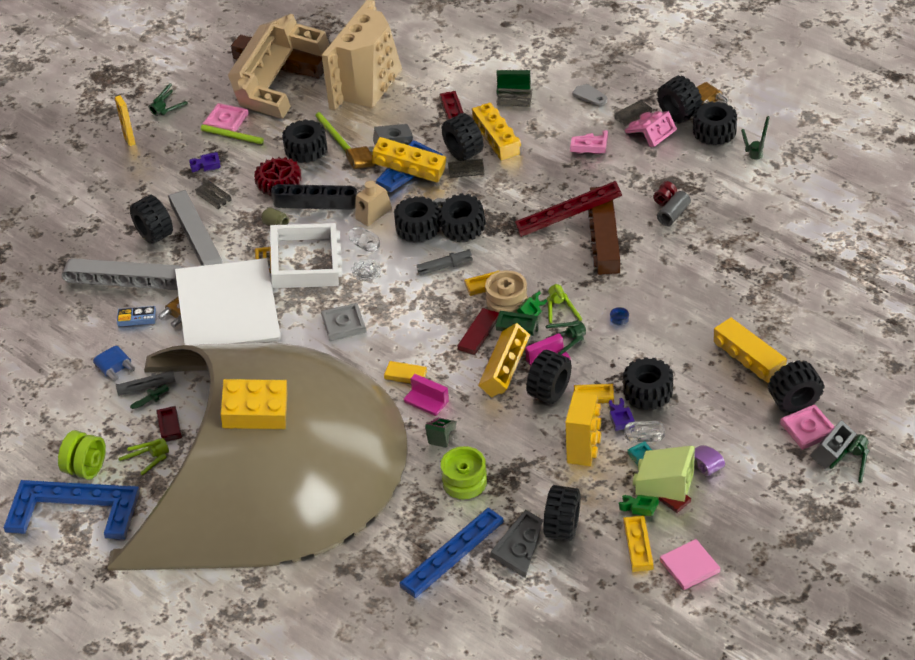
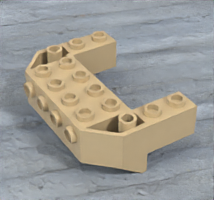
M293 14L260 25L228 74L239 105L283 119L291 107L287 95L268 88L293 48L322 56L329 46L326 32L297 24Z

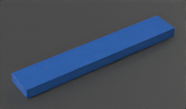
M488 507L399 582L400 587L412 597H418L503 524V517Z

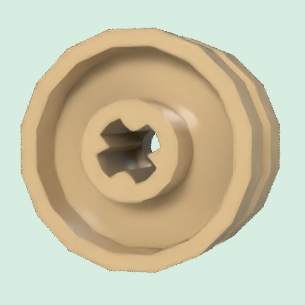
M504 270L492 274L486 280L485 291L488 310L498 313L500 311L518 313L516 309L528 298L526 279L520 273Z

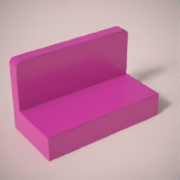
M558 333L525 347L526 361L530 367L543 350L547 349L558 353L564 348L561 334ZM567 352L562 354L563 356H566L571 360V357L567 354Z
M414 374L410 378L412 390L405 396L404 402L437 416L449 402L448 388Z

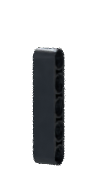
M278 184L271 189L273 204L277 208L340 210L356 208L357 189L354 186Z

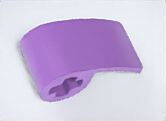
M705 445L695 448L694 459L697 460L698 468L704 476L708 477L725 467V461L718 451Z

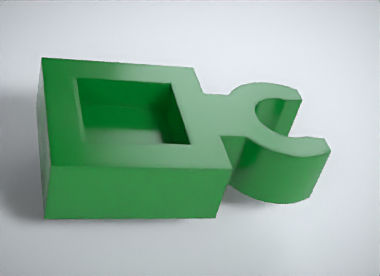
M539 291L526 298L516 311L521 314L538 317L542 312L539 307L545 305L547 300L539 301L538 296L541 294Z
M623 495V502H619V509L621 511L632 510V514L653 516L659 504L658 497L638 495L637 498H632L630 495Z

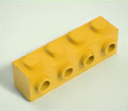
M491 102L472 108V119L476 122L481 134L501 161L520 155L519 147H521V141L519 137L514 135L512 128L508 127L504 117L502 118L499 115L498 109L494 108Z
M380 137L373 149L372 163L438 183L445 170L446 156Z
M732 317L714 328L713 342L767 383L770 382L771 376H774V373L781 369L780 367L787 365V358Z
M518 323L501 332L478 384L490 397L503 394L507 390L529 340L530 334Z

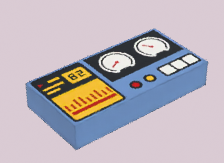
M155 306L118 309V327L155 324Z

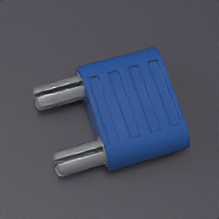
M113 346L93 359V363L100 371L113 381L119 379L116 373L124 368H127L130 372L135 371V367L131 364V359L119 346Z

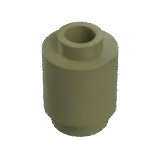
M271 207L262 213V222L265 225H288L289 218L285 213Z

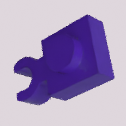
M217 152L200 155L201 159L192 158L189 160L192 172H197L200 169L209 171L221 168Z
M619 398V405H614L612 400H609L610 418L615 431L635 427V420L630 408H624V400Z

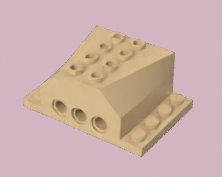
M375 0L365 1L322 54L328 104L331 110H336L343 101L373 108L402 70L390 26L383 13L377 11Z

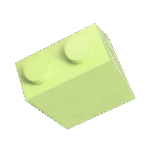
M695 446L646 451L644 458L639 460L638 474L635 473L632 485L635 486V495L659 496L684 502L685 494L688 495L694 476Z

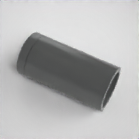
M677 191L657 213L658 221L664 226H671L691 203L689 195L684 191Z

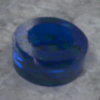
M622 307L612 309L610 321L615 325L626 324L629 321L628 310Z

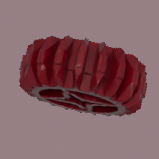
M279 156L276 159L273 157L271 160L266 159L265 163L261 162L260 166H257L256 171H254V180L257 188L263 194L268 193L269 196L272 195L271 189L273 186L278 184L300 185L302 178L301 169L297 162H293L292 159H287V157L282 159Z

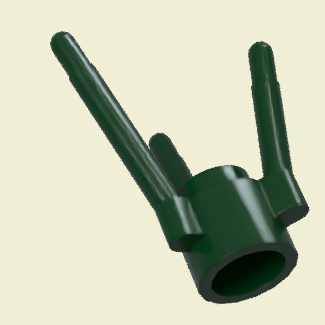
M169 83L148 107L153 115L158 116L159 114L165 115L167 112L182 107L188 102L184 101L165 109L166 103L164 100L173 92L172 89L169 90L172 86Z
M769 116L766 117L760 142L753 141L749 145L745 130H741L745 151L749 152L751 159L758 160L763 157Z
M578 320L545 326L547 329L568 327L566 331L560 332L561 336L567 335L568 338L575 339L558 352L560 355L576 343L584 340L583 336L586 335L584 324Z
M856 434L829 468L833 469L848 452L856 456L862 454L858 482L862 483L867 455L870 452L867 448L869 444L868 439L864 435Z

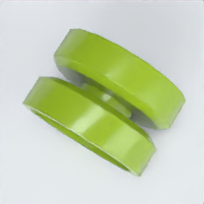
M78 430L69 432L63 439L59 449V470L69 475H77L86 480L93 479L101 470L106 454L104 439L96 435H87L85 432Z
M464 446L456 447L444 454L441 460V475L445 492L457 499H471L477 497L485 490L487 486L486 460L480 451Z

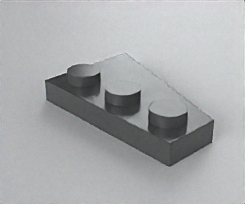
M525 509L491 550L490 557L526 578L543 519Z

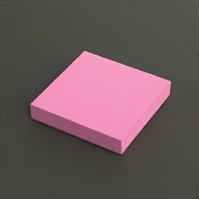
M218 103L203 124L236 132L249 114L248 109Z
M815 404L780 419V424L802 450L820 443L834 427Z
M697 539L660 556V562L683 590L720 573L719 565Z

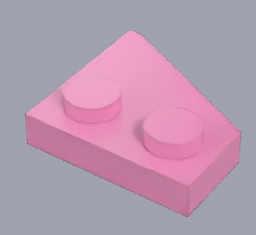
M608 130L603 131V134L599 136H594L593 133L584 136L572 137L570 152L579 154L584 152L594 154L605 153Z

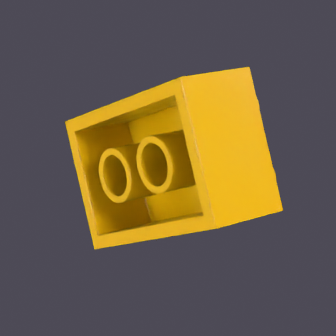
M223 379L222 428L286 429L287 380Z
M573 392L565 422L567 463L591 466L593 459L597 458L598 447L596 445L597 443L600 444L602 432L598 431L601 428V418H598L601 412V404H598V395Z

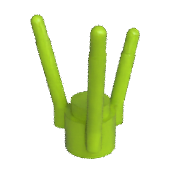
M559 284L552 285L548 290L549 297H547L549 323H552V303L560 304L563 301L568 304L578 320L582 321L580 314L569 300L567 294L564 293L562 286Z
M158 438L151 442L128 447L127 451L141 450L119 457L118 460L123 461L149 451L152 457L156 456L158 458L141 471V475H144L160 461L167 458L165 454L169 453V448L163 438Z

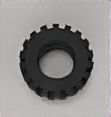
M678 75L658 88L657 102L659 107L662 109V112L669 111L673 122L679 124L686 122L693 117L695 109L703 104L698 88L690 79Z
M712 101L703 103L702 106L699 105L695 109L693 114V135L700 142H705L708 145H722L735 138L737 133V114L731 105Z
M461 113L442 123L441 131L444 143L457 160L465 161L483 151L484 143L481 131L468 114Z
M298 120L295 123H291L290 126H286L285 130H283L284 151L288 159H292L294 162L298 161L299 163H310V161L314 162L320 159L322 155H325L327 150L324 126L320 125L319 122L314 120Z
M460 193L457 196L456 194L452 195V198L448 197L445 199L446 202L441 203V207L438 209V217L442 232L446 238H450L451 241L456 239L457 242H461V240L468 242L469 239H476L475 236H480L481 231H484L486 220L483 205L480 200H477V197H471V194L464 195Z
M150 194L130 205V215L133 224L142 238L148 243L155 244L173 233L170 215L162 202L154 195Z
M414 196V198L409 197L406 200H402L394 209L397 235H400L401 239H406L408 242L413 241V243L418 241L425 242V240L435 237L441 227L437 203L423 196Z
M547 349L539 353L533 361L527 376V394L549 404L557 402L565 392L570 380L572 369L570 358Z
M644 357V359L639 358L636 359V362H630L629 366H626L625 372H623V394L626 401H629L631 405H636V408L640 409L642 407L644 410H648V408H652V410L657 409L658 406L663 407L664 403H668L673 395V371L670 369V366L664 364V361H658L657 358L653 357L652 359H648V357Z
M797 360L785 366L783 365L770 378L768 383L769 393L780 410L789 414L814 405L816 401H819L820 396L823 395V389L825 388L824 382L812 364L804 360L802 362Z
M552 485L548 492L544 511L543 532L545 537L571 541L574 538L580 513L581 494L579 488Z

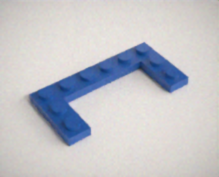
M21 480L7 516L4 530L5 533L25 534L36 502L112 506L104 530L105 539L125 540L140 490L137 486Z

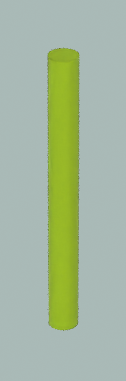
M321 112L316 113L315 117L346 152V149L351 148Z
M204 124L201 126V131L260 145L264 143V138Z

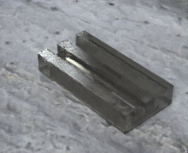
M499 88L497 105L530 107L532 90Z
M640 100L614 113V118L616 120L619 119L620 123L623 122V125L627 126L631 122L639 120L643 113H652V108Z
M483 159L448 162L449 178L484 175Z
M210 181L195 189L197 195L217 209L221 208V204L223 206L226 205V201H232L229 194Z

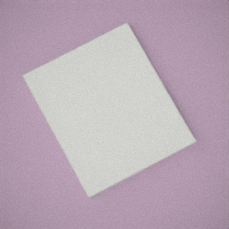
M267 258L175 269L185 345L259 343L281 340Z

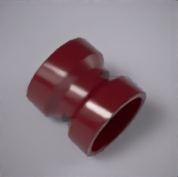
M664 181L654 193V201L658 205L664 206L677 192L676 186L669 181Z

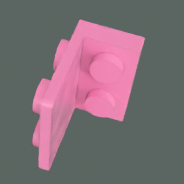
M656 111L654 113H643L639 120L631 122L624 131L625 133L643 132L649 146L655 147L675 132L677 128L669 111Z

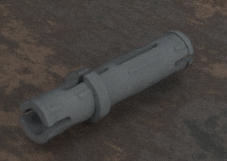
M467 249L456 254L452 252L449 253V256L417 264L419 276L451 266L457 267V264L472 261L471 251Z
M171 370L157 375L153 373L149 377L116 384L118 396L152 387L156 389L160 385L176 382L174 372Z

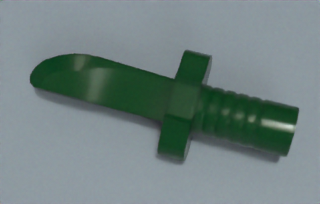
M164 384L154 391L148 389V395L131 404L130 408H139L151 400L154 402L160 401L159 396L169 391L168 386Z

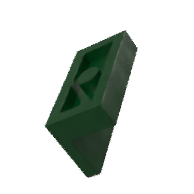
M497 70V96H530V70Z
M506 311L499 312L496 331H503L515 323H518L531 336H534V333L539 330L538 317L535 315Z

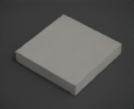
M358 303L321 311L329 341L367 333Z

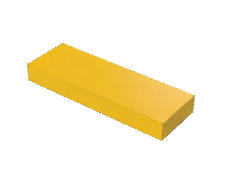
M121 95L116 96L114 99L123 137L128 145H135L127 105Z
M644 515L623 517L632 572L654 570Z

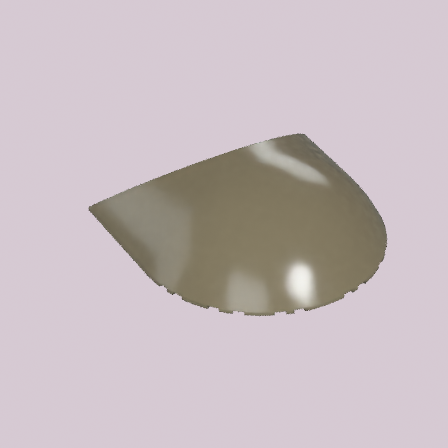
M282 343L180 345L148 355L144 368L145 372H169L171 370L173 372L209 371V398L201 426L181 468L156 507L122 549L110 551L107 569L108 571L267 567L280 565V562L292 560V562L300 561L301 557L311 554L316 556L344 543V539L351 534L356 535L362 531L368 521L373 517L376 518L393 497L396 486H399L401 482L402 472L406 467L408 450L405 425L399 409L388 393L362 371L327 353L303 346ZM223 379L287 380L286 429L222 428Z

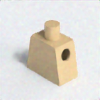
M367 181L365 189L356 195L355 219L366 226L371 225L392 209L386 189L374 181Z

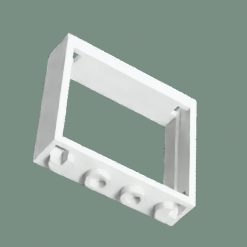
M336 223L270 225L272 288L339 286V277H342V267L338 266H342L341 255H338L341 253V245L337 243V241H340V230H336ZM331 239L333 269L279 271L278 241Z

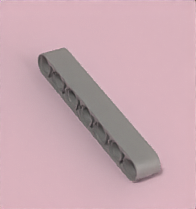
M186 190L168 195L170 205L200 265L222 264L221 257Z
M69 259L62 272V278L69 283L178 290L175 269L185 267L165 264Z

